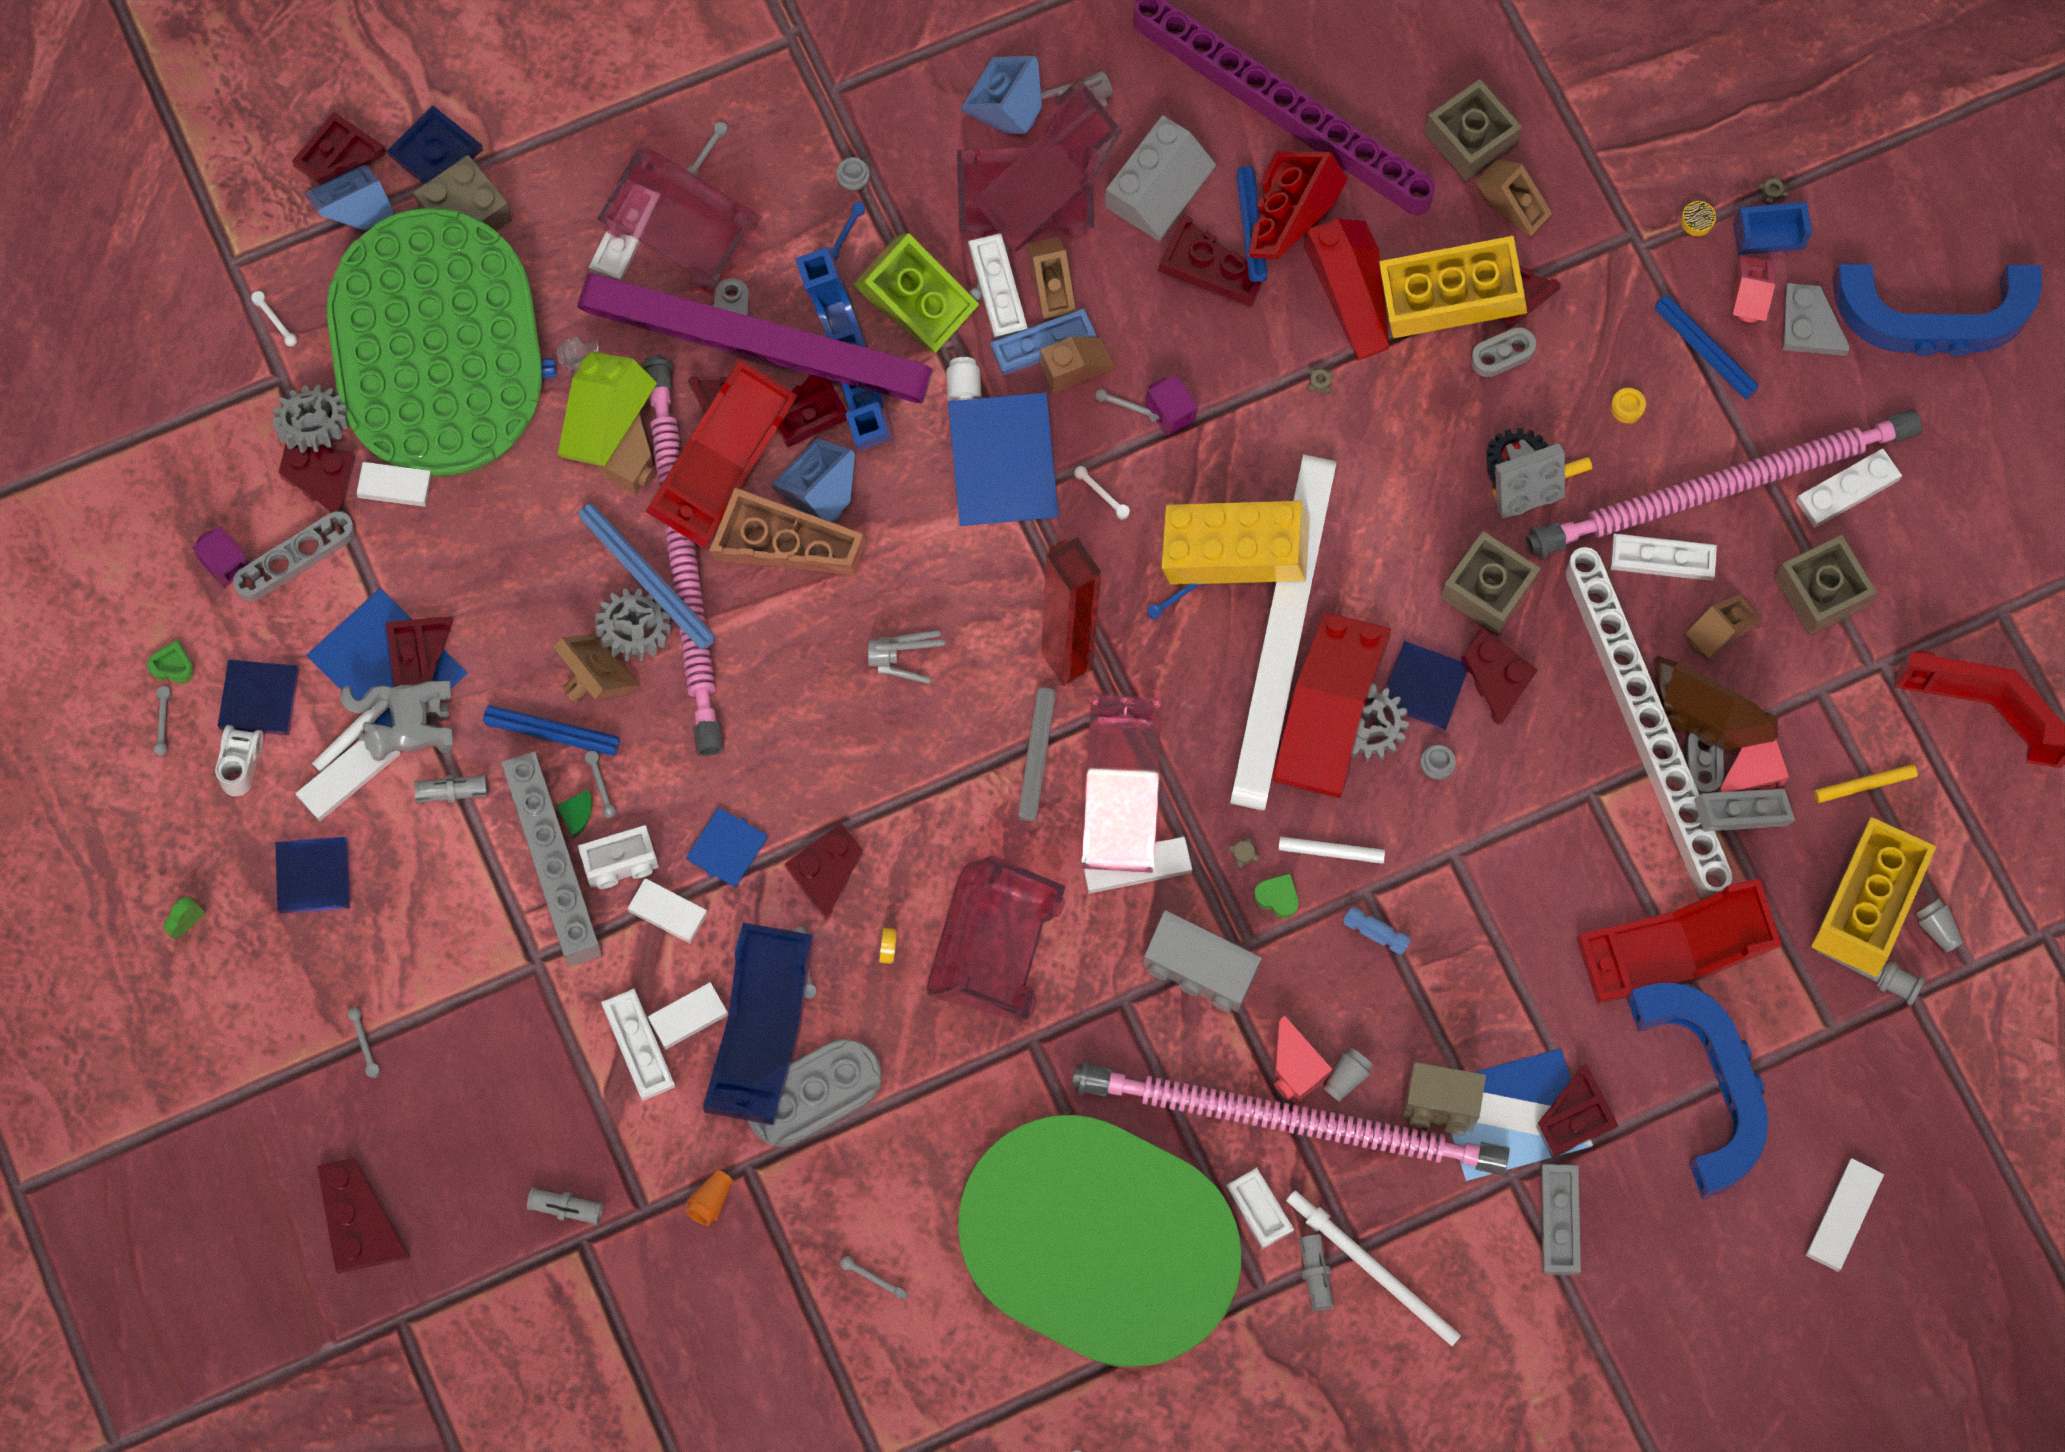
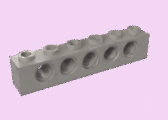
M534 751L501 762L567 966L571 967L602 957L536 752Z

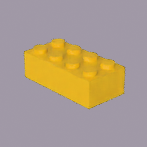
M1514 236L1379 261L1393 338L1527 313Z
M1302 501L1166 505L1161 569L1170 585L1306 581L1310 517Z
M1871 817L1857 843L1811 948L1874 977H1878L1891 953L1937 846Z

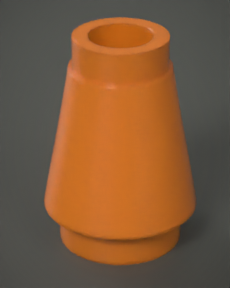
M715 1170L687 1200L686 1214L704 1226H709L712 1221H717L730 1187L733 1184V1179L726 1173Z

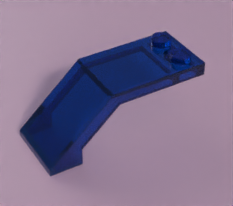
M749 923L742 924L734 952L736 963L728 1020L704 1100V1113L775 1125L800 1034L813 935Z

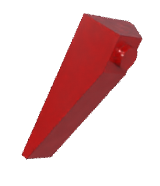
M1277 151L1262 179L1261 185L1264 188L1263 198L1258 200L1257 208L1260 211L1259 220L1253 227L1249 248L1251 258L1279 259L1335 204L1348 178L1331 152Z
M1336 218L1310 228L1306 232L1304 249L1357 360L1359 361L1388 350L1389 339L1379 263V248L1366 221Z

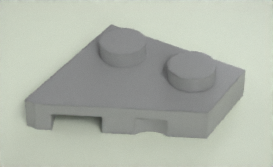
M1786 284L1784 288L1782 350L1847 356L1849 344L1821 286Z

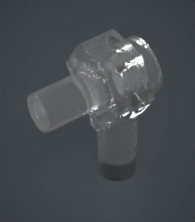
M578 337L570 338L563 341L557 347V359L562 366H567L571 370L573 378L580 368L582 360L590 351L599 352L600 345L596 339L581 343Z

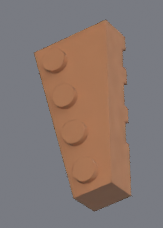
M734 488L709 551L714 561L855 576L867 543L864 534Z

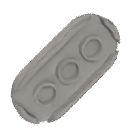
M846 1039L832 1041L755 1085L748 1099L746 1110L751 1130L763 1142L777 1147L792 1146L863 1108L874 1099L881 1084L879 1060L868 1046Z

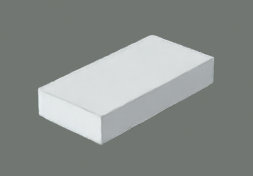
M363 462L356 494L358 498L426 507L432 476L428 470Z
M646 878L628 907V912L690 944L708 914L707 910Z
M710 982L648 1016V1020L666 1050L728 1016V1012Z
M1258 1168L1226 1185V1190L1262 1250L1294 1231Z

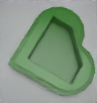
M178 640L155 652L148 659V670L157 680L170 679L173 683L185 684L194 676L193 664Z
M1286 874L1259 883L1254 892L1255 903L1262 909H1271L1279 918L1286 919L1292 917L1297 911L1299 902L1291 875Z
M183 897L171 908L170 916L164 922L163 929L171 938H179L206 913L191 897Z

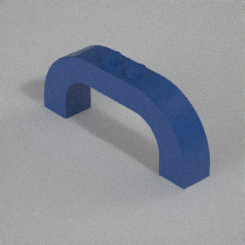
M825 247L795 258L805 290L812 299L826 337L868 348L851 297L829 248ZM841 383L850 412L845 414L857 448L863 451L894 440L893 427L883 394Z
M1839 264L1832 278L1836 306L1845 323L1856 335L1878 348L1894 352L1916 353L1919 356H1929L1934 353H1949L1952 356H1963L1968 353L1990 351L2005 345L2014 339L2025 327L2036 309L2042 290L2041 265H2007L1999 279L2001 304L1997 309L1989 313L1905 314L1889 308L1879 298L1874 285L1873 264Z
M1657 983L1631 990L1626 1000L1638 1032L1660 1025H1679L1693 1032L1705 1048L1732 1120V1135L1728 1145L1724 1148L1696 1157L1689 1167L1702 1199L1722 1193L1737 1184L1750 1171L1760 1157L1767 1138L1768 1115L1762 1096L1765 1090L1760 1075L1758 1073L1754 1074L1749 1062L1752 1059L1750 1048L1745 1040L1741 1041L1732 1019L1723 1007L1700 990L1676 983Z

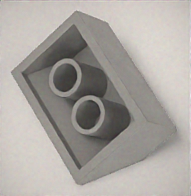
M1162 115L1107 187L1105 208L1160 242L1214 171L1216 164L1189 131Z
M1165 910L1144 956L1143 966L1148 968L1147 972L1159 980L1165 981L1168 978L1179 983V988L1189 995L1197 997L1201 994L1211 999V1004L1224 1012L1233 1010L1239 1013L1257 978L1262 958Z

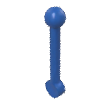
M855 202L852 205V214L833 248H829L835 260L839 258V249L857 217L865 213V205L862 202Z
M1188 584L1161 604L1151 605L1148 608V616L1151 619H1158L1161 616L1162 610L1197 586H1204L1206 584Z

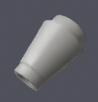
M1940 898L1932 901L1915 913L1919 918L1917 923L1946 953L1964 942L1948 904L1944 905Z
M1351 1047L1347 1053L1342 1052L1323 1090L1340 1102L1343 1097H1346L1371 1075L1369 1071L1374 1065Z

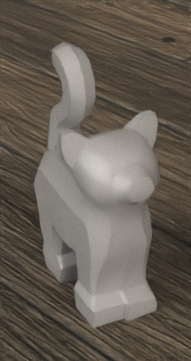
M427 681L416 685H399L393 688L384 685L371 687L360 700H356L353 697L350 686L342 688L340 700L343 706L350 712L362 713L372 709L379 699L388 701L392 728L364 722L362 729L365 733L359 735V740L365 742V747L370 751L373 760L381 761L393 751L414 752L429 746L437 747L442 753H449L453 746L452 729L433 727L426 724V715H435L439 721L448 720L449 712L447 705L441 703L440 699L447 700L451 698L450 681Z

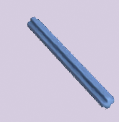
M588 503L585 507L581 508L579 516L584 524L700 649H707L709 645H712L715 641L713 632L592 503Z

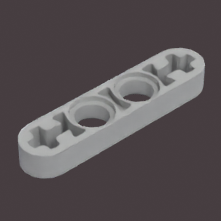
M332 512L235 573L233 578V586L237 595L245 601H256L347 545L355 535V528L351 518L343 512ZM338 523L340 526H343L345 532L341 535L336 531L333 532L332 525ZM323 531L324 536L328 539L329 543L324 545L322 537L318 534ZM306 540H315L318 543V549L311 555H305L299 551L300 545ZM277 558H284L289 561L287 570L282 573H274L270 570L272 561ZM264 568L267 577L270 579L267 582L259 571ZM250 578L251 581H255L256 588L250 590L248 587H245L244 580Z

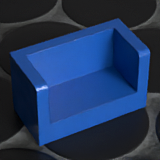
M1807 202L1742 207L1739 209L1733 224L1738 255L1804 250L1812 234Z

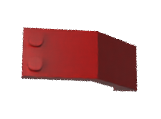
M739 359L645 512L705 548L723 518L734 488H741L798 395Z
M1324 612L1295 687L1273 775L1274 782L1341 798L1350 773L1351 759L1364 707L1388 645L1391 628Z
M1920 650L1914 653L1910 652L1896 673L1894 688L1991 704L2028 745L2027 763L2062 768L2065 765L2064 722L2015 669L1937 657L1933 652Z
M1760 878L1728 885L1722 892L1674 912L1581 933L1576 938L1597 1004L1627 998L1631 990L1651 984H1686L1698 981L1782 946Z

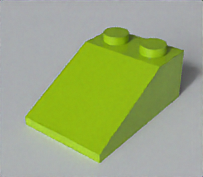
M909 233L896 236L853 283L879 311L932 353H936L979 305Z
M590 351L582 360L580 368L572 378L557 454L561 458L605 466L654 390L657 382L634 359Z

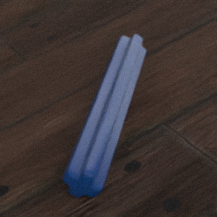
M1241 166L1237 169L1236 178L1249 279L1254 283L1258 281L1264 282L1267 280L1268 274L1266 259L1251 258L1249 255L1253 227L1259 220L1260 211L1257 208L1258 193L1255 170L1252 166Z
M1665 295L1656 303L1655 310L1744 399H1748L1757 391L1758 383L1669 295Z
M493 705L487 706L483 716V721L488 726L590 751L593 750L611 756L616 755L620 745L619 737L616 735Z

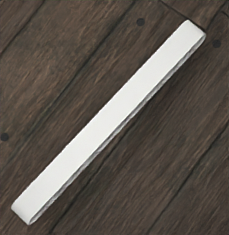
M1303 454L1294 501H1302L1310 517L1306 581L1276 582L1230 802L1233 805L1265 811L1337 463L1334 460Z
M1579 548L1570 557L1565 572L1566 579L1698 895L1705 899L1722 892L1726 886L1731 884V869L1715 831L1704 832L1694 802V799L1699 796L1698 790L1602 560L1592 548ZM1584 563L1589 566L1591 571L1581 572L1576 568L1575 564ZM1598 594L1603 598L1604 602L1595 603L1589 599L1588 595ZM1609 624L1616 629L1617 633L1608 634L1602 630L1601 625ZM1614 656H1625L1630 664L1620 665L1615 661ZM1635 686L1639 688L1642 696H1632L1626 687ZM1648 717L1652 719L1655 727L1648 728L1643 726L1640 718ZM1653 749H1663L1669 758H1657L1653 753ZM1666 781H1677L1681 785L1682 790L1673 791L1669 789ZM1686 811L1691 813L1695 822H1684L1680 818L1679 812ZM1692 844H1703L1707 848L1708 854L1700 855L1696 853ZM1714 875L1718 877L1722 886L1713 887L1709 885L1705 876Z

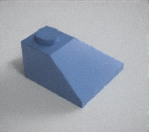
M1035 56L992 57L960 108L962 112L1004 134H1026L1034 126L1035 118L1042 109L1037 58Z
M365 164L304 192L306 198L320 216L362 230L371 229L377 222L395 215L380 181Z
M816 438L782 472L771 486L799 511L834 522L841 516L842 510L851 500L855 454L849 448Z

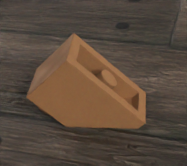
M1496 159L1476 181L1490 206L1528 236H1532L1553 214L1523 164Z
M1059 237L1026 243L1031 277L1043 320L1075 312L1076 308L1066 249Z
M1069 337L1040 349L1039 366L1053 394L1115 369V365L1102 338Z
M639 413L606 465H598L602 478L635 495L641 486L646 487L650 483L655 472Z
M1738 594L1711 606L1685 634L1691 639L1694 649L1709 659L1725 651L1763 619Z

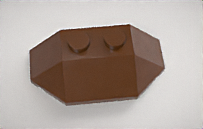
M1659 655L1654 659L1655 679L1661 703L1669 723L1678 730L1685 729L1696 735L1704 744L1708 746L1715 745L1724 751L1772 742L1778 737V719L1771 713L1762 711L1758 705L1740 694L1676 661L1665 659Z

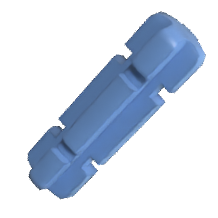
M1351 907L1343 919V923L1353 930L1359 929L1360 934L1382 946L1389 945V949L1399 955L1405 953L1411 939L1409 936L1400 931L1398 933L1393 932L1394 928L1370 915L1368 917L1364 916V912L1355 907Z

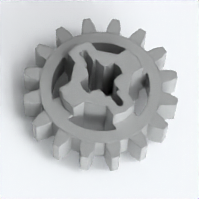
M305 385L302 387V393L299 394L291 390L289 391L291 398L289 400L280 398L281 408L273 409L275 418L272 419V423L279 441H286L287 447L290 450L298 445L301 453H304L307 447H312L314 452H318L319 445L321 444L328 448L331 447L330 439H341L342 434L340 430L348 428L346 417L344 416L347 412L346 405H340L342 397L340 395L335 396L332 388L323 392L321 385H317L314 391H309Z
M623 589L622 597L619 598L612 593L610 594L609 603L601 602L600 613H596V637L601 638V647L603 649L612 646L611 656L615 657L622 652L624 653L625 661H629L631 655H636L639 661H643L645 652L654 657L657 653V646L662 648L666 646V638L670 636L671 632L670 616L667 612H664L665 610L658 603H654V598L650 594L647 597H643L642 590L637 589L635 595H630L627 589Z
M1372 685L1366 702L1373 703L1364 707L1352 755L1353 758H1356L1361 752L1365 753L1366 762L1370 761L1371 754H1377L1381 761L1384 760L1385 750L1392 754L1396 753L1395 741L1404 743L1405 736L1400 731L1408 730L1409 723L1401 719L1407 716V709L1397 708L1401 702L1399 696L1392 700L1389 699L1390 689L1386 688L1382 694L1377 693L1376 685ZM1386 708L1393 716L1394 726L1385 718ZM1371 717L1376 718V725H1372L1370 729L1365 728V721H1369ZM1376 739L1384 740L1378 744H1369L1370 741Z

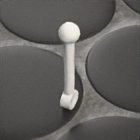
M261 291L254 292L251 296L253 304L260 306L285 337V344L290 347L297 344V336L288 332L267 305L264 293Z
M1079 466L1075 469V477L1083 479L1116 510V516L1119 519H1126L1129 516V507L1124 504L1120 505L1088 475L1085 467Z

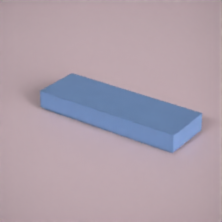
M1083 308L990 342V348L1001 374L1004 376L1039 363L1040 349L1069 337L1097 338Z

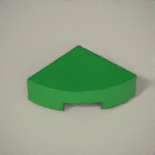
M588 790L556 805L572 838L577 837L584 831L590 819L592 800Z

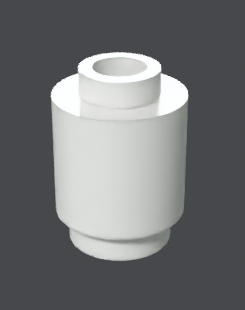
M970 357L952 359L946 370L948 401L982 398L980 368L976 365V360Z

